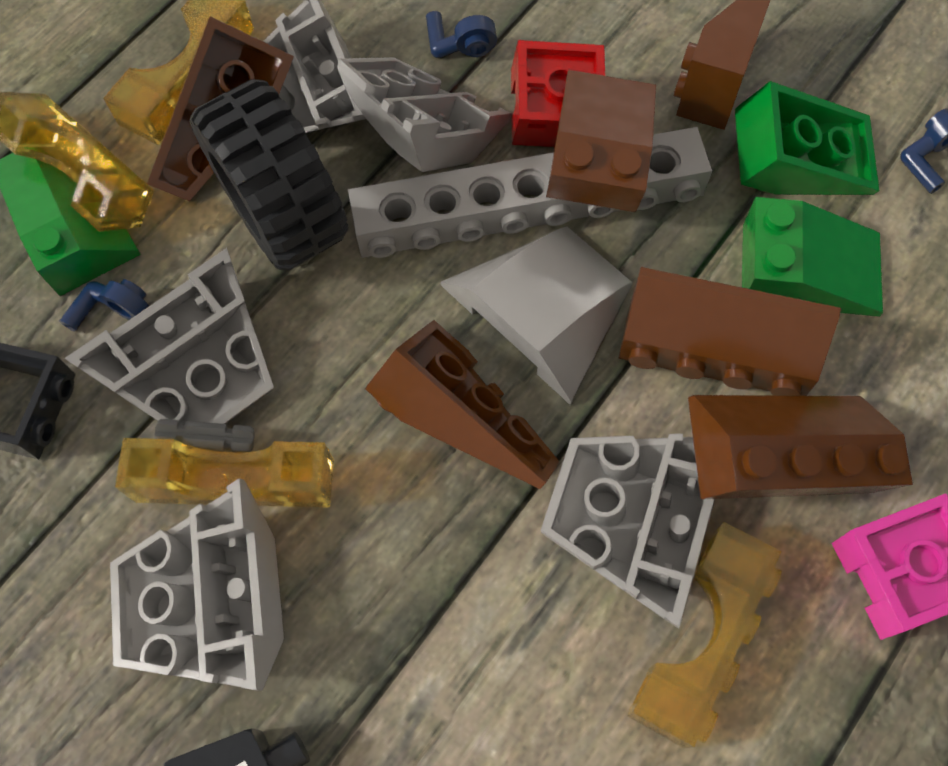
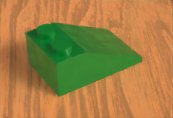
M769 81L735 108L741 185L775 195H874L880 191L870 115Z
M755 197L743 224L742 288L840 307V313L880 317L883 314L880 232L804 201Z

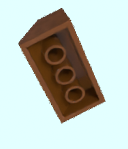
M641 267L629 306L618 359L627 360L631 365L642 369L660 367L674 370L679 376L688 379L706 377L720 380L726 386L734 389H749L753 387L771 391L772 395L807 396L819 381L838 324L841 308Z
M692 395L688 397L701 500L869 494L913 485L904 434L861 396Z

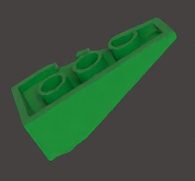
M31 145L0 159V190L18 235L37 272L59 296L141 255L122 220Z

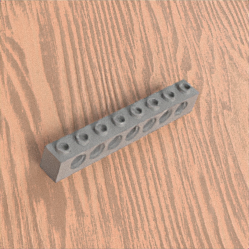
M698 127L653 135L646 192L637 210H645L659 203L676 200L678 202H688L704 195L712 169ZM553 153L348 189L356 238L362 258L369 256L383 258L392 255L394 252L413 248L426 250L434 248L441 243L457 240L470 242L484 235L501 232L514 234L528 227L544 224L558 226L572 219L588 216L601 218L621 210L546 197ZM532 194V195H535V196H537V197H535V198H527V197H524V195ZM483 202L494 203L491 206L480 205ZM440 210H449V211H451V212H449V213H447V214H438V213H436L437 211H440ZM396 218H407L402 222H393Z

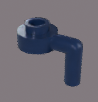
M431 11L426 15L430 51L435 58H442L458 51L471 57H481L491 51L497 44L495 23L487 16L473 15L462 19L455 26V35L445 38L442 14L438 11Z
M947 108L931 117L925 124L927 131L924 136L905 148L900 154L901 161L930 194L939 190L945 184V181L926 161L924 156L932 151L940 152L948 147Z
M123 279L121 283L109 281L107 285L91 281L86 284L59 322L75 332L97 301L105 304L125 319L130 320L149 307L144 300L147 294L139 286L126 279Z

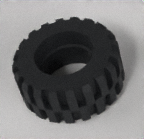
M250 79L195 108L189 120L194 135L237 213L275 268L291 270L343 240L348 230V224L346 222V213L341 206L342 202L339 194L335 191L332 184L333 181L328 171L324 168L317 150L308 139L304 128L296 120L290 107L280 98L273 86H269L268 82L264 80Z

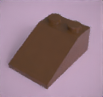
M770 0L734 1L704 25L697 44L689 42L681 64V69L688 70V72L681 71L673 95L674 97L681 98L676 116L725 130Z
M568 70L546 197L630 212L637 211L646 192L652 154L656 84Z

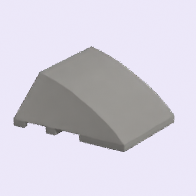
M304 0L288 17L282 13L275 20L278 27L263 42L294 56L279 96L290 107L292 114L300 122L306 134L366 119L348 93L337 69L339 59H349L351 55L322 1Z
M394 57L339 59L337 65L343 84L361 113L388 145L421 172L472 163L509 122L512 116L511 112L499 108L498 111L489 112L475 105L474 102L477 96L468 92L449 93L440 89L441 80Z
M563 227L517 249L441 281V286L471 314L477 311L538 367L537 375L571 405L633 282L570 228Z
M226 248L187 274L189 280L111 333L105 330L64 359L157 421L160 419L179 420L178 423L180 425H185L186 421L227 424L271 392L274 386Z
M682 433L669 434L668 438L635 439L634 436L571 438L541 527L543 535L678 629L680 628L715 502V499L701 500L693 437H683Z
M237 479L226 487L228 492L208 505H197L189 511L190 516L168 531L159 530L110 562L113 666L238 686L257 691L263 690L283 643L284 632L275 538L245 480Z

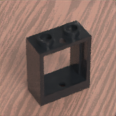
M0 343L1 368L40 377L16 434L11 435L0 432V450L39 460L45 446L54 437L56 430L55 422L63 403L68 401L72 395L76 374L58 356Z

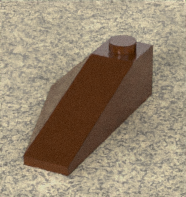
M210 16L206 21L147 184L190 201L214 173L194 135L189 121L195 108L250 79L264 80L280 94L294 56Z
M435 320L431 321L396 348L366 386L365 390L376 399L378 404L384 410L395 415L400 421L538 489H541L546 484L559 464V460L528 422L518 415L511 416L501 401L504 393L496 383H490L487 386L475 372L473 367L478 361L469 350Z

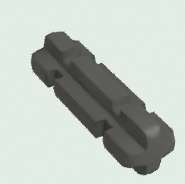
M160 419L155 427L154 440L156 445L162 448L176 449L177 445H183L186 450L224 452L226 448L231 449L232 453L250 454L254 447L255 432L251 426L234 425L233 429H228L226 424L186 421L185 425H180L178 423L179 420Z

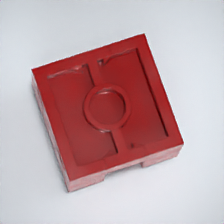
M518 40L511 67V94H516V105L512 116V145L555 147L568 70L605 76L604 45Z

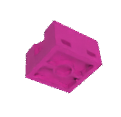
M946 493L854 528L831 543L846 573H858L872 600V605L865 607V610L880 640L948 615V496Z

